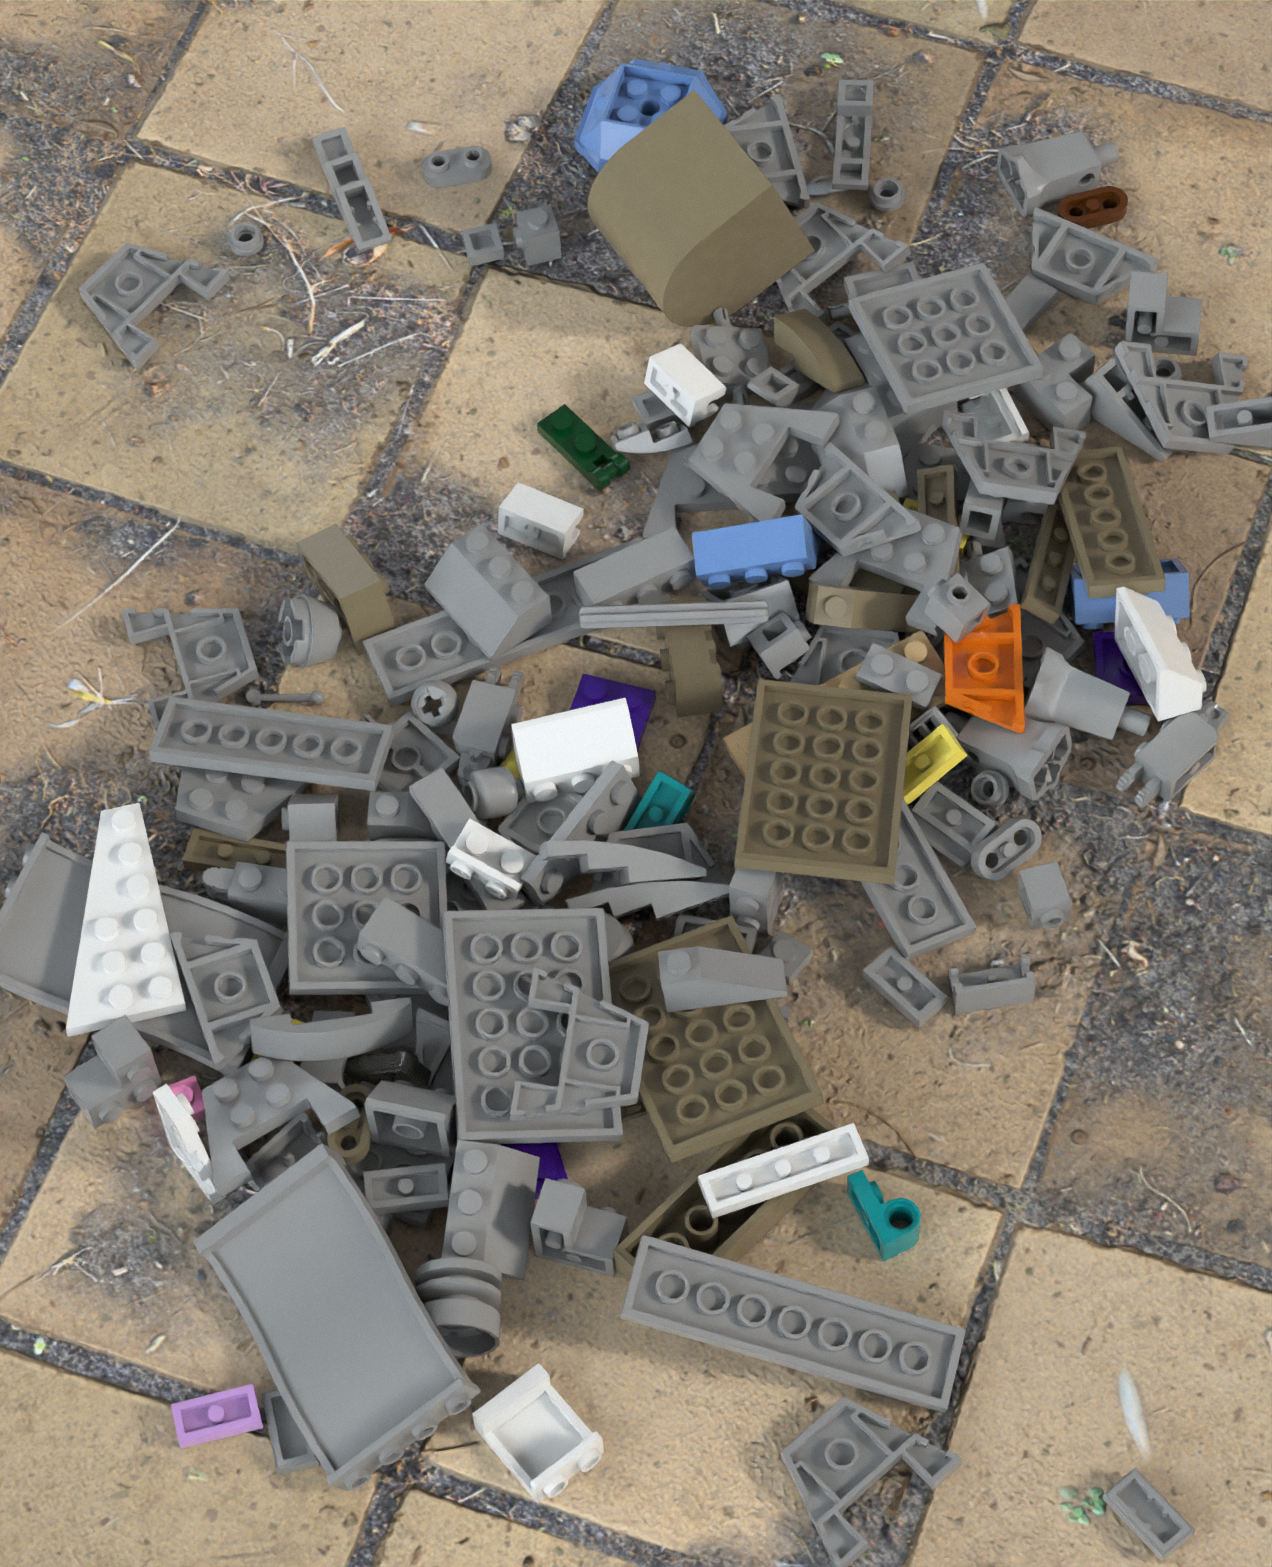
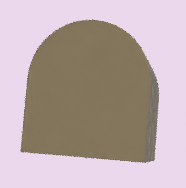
M695 90L622 146L600 170L589 192L587 207L591 221L667 318L679 326L693 327L694 325L714 323L713 312L718 308H722V311L726 308L728 316L733 314L815 251L774 186Z

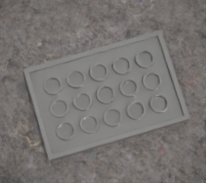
M604 908L444 911L442 920L457 1140L489 1144L621 1141L623 1131L620 1106L521 1121L509 1120L515 1080L557 1087L561 1071L569 1014L527 1007L533 968H540L548 972L549 977L563 984L568 982L580 988L579 992L600 1002L603 999L612 1004Z

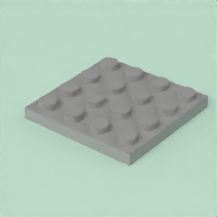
M984 262L860 295L849 300V310L906 415L1042 378L1044 368Z
M286 841L289 995L429 994L427 990L417 984L409 985L404 983L396 976L395 971L382 963L376 965L369 962L362 956L361 951L357 949L359 933L384 896L443 930L442 917L444 911H447L445 841Z

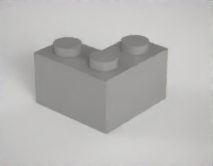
M1131 271L1124 341L1151 344L1152 353L1197 356L1202 299L1185 296H1166L1168 274Z
M1070 332L1037 355L1044 368L1042 378L1017 384L1014 387V397L1050 431H1052L1053 427L1079 431L1090 423L1092 396L1080 384L1094 373L1095 354Z
M126 1015L92 1035L91 1038L97 1055L63 1076L69 1094L94 1129L104 1123L107 1124L115 1121L124 1110L137 1102L148 1100L153 1096L155 1090L163 1086L150 1047Z
M545 1178L530 1222L535 1256L615 1277L616 1270L613 1250L629 1234L627 1216L622 1215L618 1210L604 1206L597 1209L587 1206L585 1188L580 1187L574 1181L568 1179H558L555 1181Z

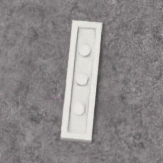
M851 1123L699 1175L698 1184L712 1218H716L869 1165V1157L855 1124Z

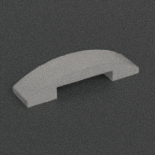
M839 80L832 189L868 190L873 80Z
M839 321L828 327L844 346V339L857 334ZM793 360L780 370H776L772 366L750 380L747 387L773 405L781 407L797 403L812 395L823 386L795 370Z
M404 997L370 1002L371 1014L292 1025L290 1014L250 1019L252 1052L261 1056L282 1060L322 1061L351 1057L379 1049L413 1031L411 998Z

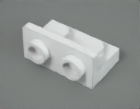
M469 818L454 846L449 850L445 862L451 865L450 869L456 875L467 880L473 877L484 883V888L490 894L500 899H505L507 896L515 900L523 886L519 878L536 858V855Z

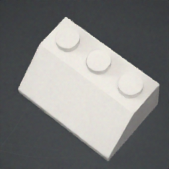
M1124 586L1116 588L1115 641L1157 721L1201 709L1202 693L1207 689L1205 677L1200 669L1195 670L1191 662V653L1188 645L1185 642H1180L1178 639L1176 625L1172 616L1165 615L1158 601Z
M626 698L511 724L516 765L527 803L534 801L546 802L554 799L556 796L572 792H587L611 761L623 765L631 779L640 777L638 752Z

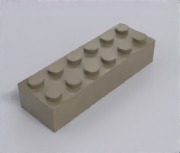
M811 1108L725 1142L613 1250L615 1270L629 1282L642 1235L738 1262L817 1183L712 1218L698 1184V1176L837 1128Z

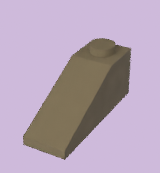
M810 582L805 620L813 624L916 633L917 629L908 626L905 617L919 595Z

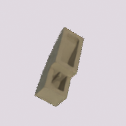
M805 308L774 316V343L794 355L795 370L833 393L865 385V378L850 353L818 317Z

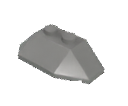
M865 383V385L836 393L826 389L810 410L839 414L840 424L827 444L831 442L888 494L896 491L899 502L909 498L900 445L876 387ZM813 444L822 465L826 457L823 452L825 447Z

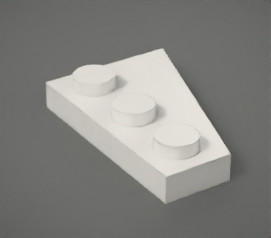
M166 1083L155 1090L153 1095L170 1147L212 1205H215L227 1196L221 1198L214 1185L211 1161L198 1135L200 1130L191 1116L194 1114V1111L186 1097L182 1093L175 1096Z

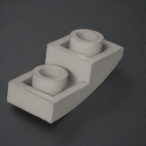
M675 421L658 426L655 429L656 433L650 435L649 430L643 423L637 425L636 422H631L617 428V434L609 437L617 451L628 453H655L693 443L685 425L682 422L676 424Z

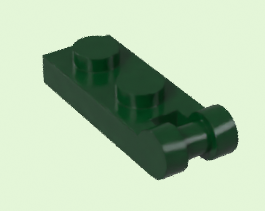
M566 404L537 423L538 433L598 490L601 491L611 484L610 480L616 475L621 477L630 471V464L624 455L619 452L616 453ZM602 463H605L604 467H599Z

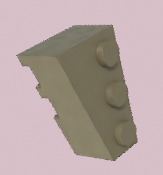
M335 524L296 542L305 571L326 603H331L341 617H338L341 623L342 630L348 628L353 648L358 656L365 653L363 640L395 629L385 595L390 592L387 581L381 572L375 574L372 562L366 553L360 555L358 545L351 534L346 536L338 525Z
M706 597L660 602V604L706 602ZM655 626L657 640L665 641L666 649H660L661 666L663 672L670 671L671 680L665 681L668 704L675 703L677 718L722 712L720 664L716 662L715 653L717 652L715 640L712 639V626Z

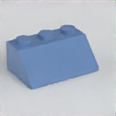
M803 514L692 533L696 576L705 587L711 589H724L731 586L732 582L744 580L748 583H760L766 581L768 576L780 574L785 577L803 575L805 573L804 570L815 569L820 546L818 535Z
M1178 558L1159 559L1166 578L1165 591L1144 594V596L1158 601L1165 615H1171L1175 624L1180 622V618H1190L1189 573ZM1072 565L1068 581L1071 617L1075 624H1081L1083 629H1100L1104 627V623L1115 622L1116 596L1089 599L1079 565Z

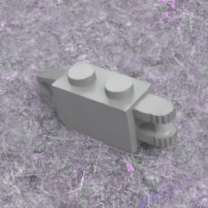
M493 665L490 667L485 682L472 680L452 736L455 752L460 756L457 774L458 784L463 785L468 780L469 775L475 770L498 767L501 760H506V757L510 754L512 738L510 737L512 731L511 724L521 722L523 715V706L518 705V698L523 686V672L514 671L510 677L508 687L499 686L501 667Z
M1211 700L1199 710L1168 718L1160 728L1157 736L1151 741L1149 739L1144 740L1138 746L1134 753L1135 763L1121 776L1116 788L1125 793L1140 780L1145 786L1139 790L1134 801L1137 805L1143 808L1157 795L1169 802L1214 760L1218 740L1217 735L1228 722L1229 713Z
M237 861L235 869L211 867L204 871L202 882L206 888L205 893L208 899L220 904L230 905L231 908L265 923L287 926L286 869Z

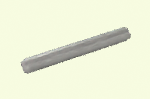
M765 600L583 606L579 612V621L583 629L766 623L769 618V607Z

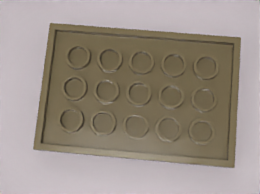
M758 679L734 868L894 885L913 695Z
M732 915L608 962L612 1004L649 1022L639 1096L671 1163L824 1104L823 1094L774 998L667 1013L661 987L658 952L700 946L751 954Z

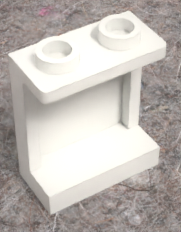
M540 1363L472 1413L475 1430L537 1503L547 1496L553 1498L560 1494L568 1485V1480L580 1470L587 1472L600 1461L601 1454L604 1453L603 1439L597 1431L592 1433L553 1388L549 1374Z

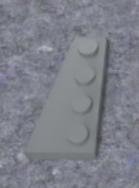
M611 761L549 841L591 840L607 842L609 833L624 831L642 800L625 767ZM539 852L519 879L532 900L545 906L581 873L579 858L540 861Z

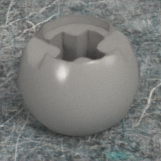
M429 680L416 688L412 695L411 706L413 715L423 724L438 728L446 726L454 720L458 712L459 701L457 692L448 683L440 680ZM432 698L434 700L440 699L443 705L438 709H431L428 706V702Z

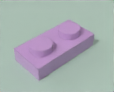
M253 1384L171 1404L177 1438L181 1449L263 1428Z

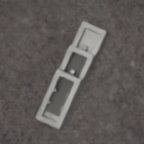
M342 127L312 137V144L324 175L358 252L391 243L392 238L369 177L366 178L346 128Z
M443 768L409 786L410 795L430 821L431 830L439 841H445V850L447 852L454 846L469 818L480 824ZM473 877L470 880L462 878L484 910H518L527 904V900L521 890L515 900L507 896L505 899H500L490 894L484 888L485 884Z
M591 840L546 841L539 845L540 861L579 858L581 874L619 871L621 886L645 882L697 881L707 876L706 868L666 853L627 844Z
M695 881L645 882L602 889L567 899L566 903L568 909L602 908L609 905L615 919L652 907L657 922L728 897L729 885Z

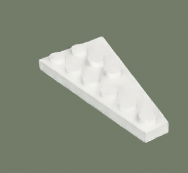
M140 803L103 810L100 814L66 1024L67 1037L101 1030L124 1015L132 1023L186 1011Z

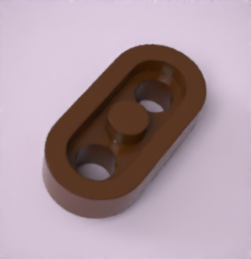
M1105 186L1068 195L1059 203L1058 217L1087 229L1118 222L1127 213L1128 197L1122 189L1114 186Z

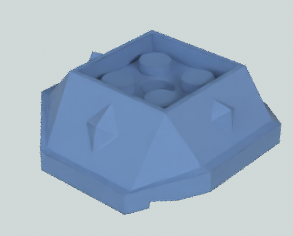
M634 59L629 63H621L608 78L593 87L574 139L575 150L581 156H584L589 164L599 173L606 162L622 146L693 90L697 92L723 125L727 123V112L702 71L667 65L665 61L655 63Z

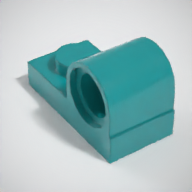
M658 771L624 831L679 823L690 808L696 792L666 773Z
M863 1170L847 1176V1194L883 1262L912 1248L919 1240L921 1214L916 1204L905 1198L892 1199L884 1203L879 1186L875 1181L869 1182ZM903 1220L908 1222L910 1226L898 1229L893 1227L891 1223Z

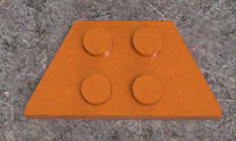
M1012 604L1008 606V612L991 619L988 615H985L983 622L957 644L944 632L945 703L1013 732L1024 733L1020 604Z

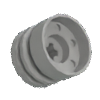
M470 1258L435 1259L418 1267L415 1271V1290L455 1358L482 1356L494 1351L500 1345L501 1318L500 1312L496 1309L501 1305L502 1299L500 1292L502 1289L501 1271L492 1264Z

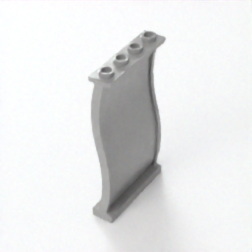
M43 832L36 844L30 843L22 859L24 867L18 877L14 875L10 879L5 891L7 899L2 909H0V987L42 1006L68 1015L93 861L52 842L49 835ZM158 884L169 933L182 932L183 937L206 939V934L223 936L226 939H235L237 937L257 939L279 1001L289 981L288 931L287 933L255 917L207 898ZM172 945L186 1011L132 1022V1024L143 1039L165 1046L215 1069ZM251 1043L224 1068L217 1071L221 1072L225 1077L249 1063L253 1055Z
M321 1143L196 1238L193 1243L199 1254L209 1261L242 1314L281 1397L311 1450L328 1474L326 1479L329 1485L349 1491L359 1489L368 1483L371 1479L370 1475L381 1466L389 1465L399 1460L404 1454V1449L413 1442L431 1436L437 1430V1424L449 1415H456L467 1409L471 1404V1399L481 1391L478 1385L471 1382L434 1325L380 1221L345 1168L347 1164L341 1154Z

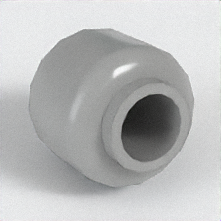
M498 766L473 771L469 775L468 780L463 783L462 796L477 818L487 820L505 817L514 813L517 802L522 799L523 789L519 778H514L506 767Z

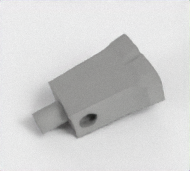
M1083 131L1032 143L1001 147L998 153L997 170L1003 185L1012 197L1013 203L1021 216L1025 217L1032 214L1035 207L1040 209L1048 204L1062 200L1068 195L1096 188L1101 167L1118 162V151L1113 142L1091 147Z
M1047 646L1044 649L1024 701V717L1040 722L1052 721L1111 740L1117 727L1144 736L1151 719L1150 714L1126 706L1130 692L1071 666L1065 661L1062 654Z
M952 711L945 715V718L958 733L957 741L968 755L961 762L981 772L985 770L1000 771L1006 777L1010 786L1032 801L1039 799L1047 790L1056 787L1060 772L1072 747L1068 726L1040 722L1024 717V733H1016L975 715L970 719Z

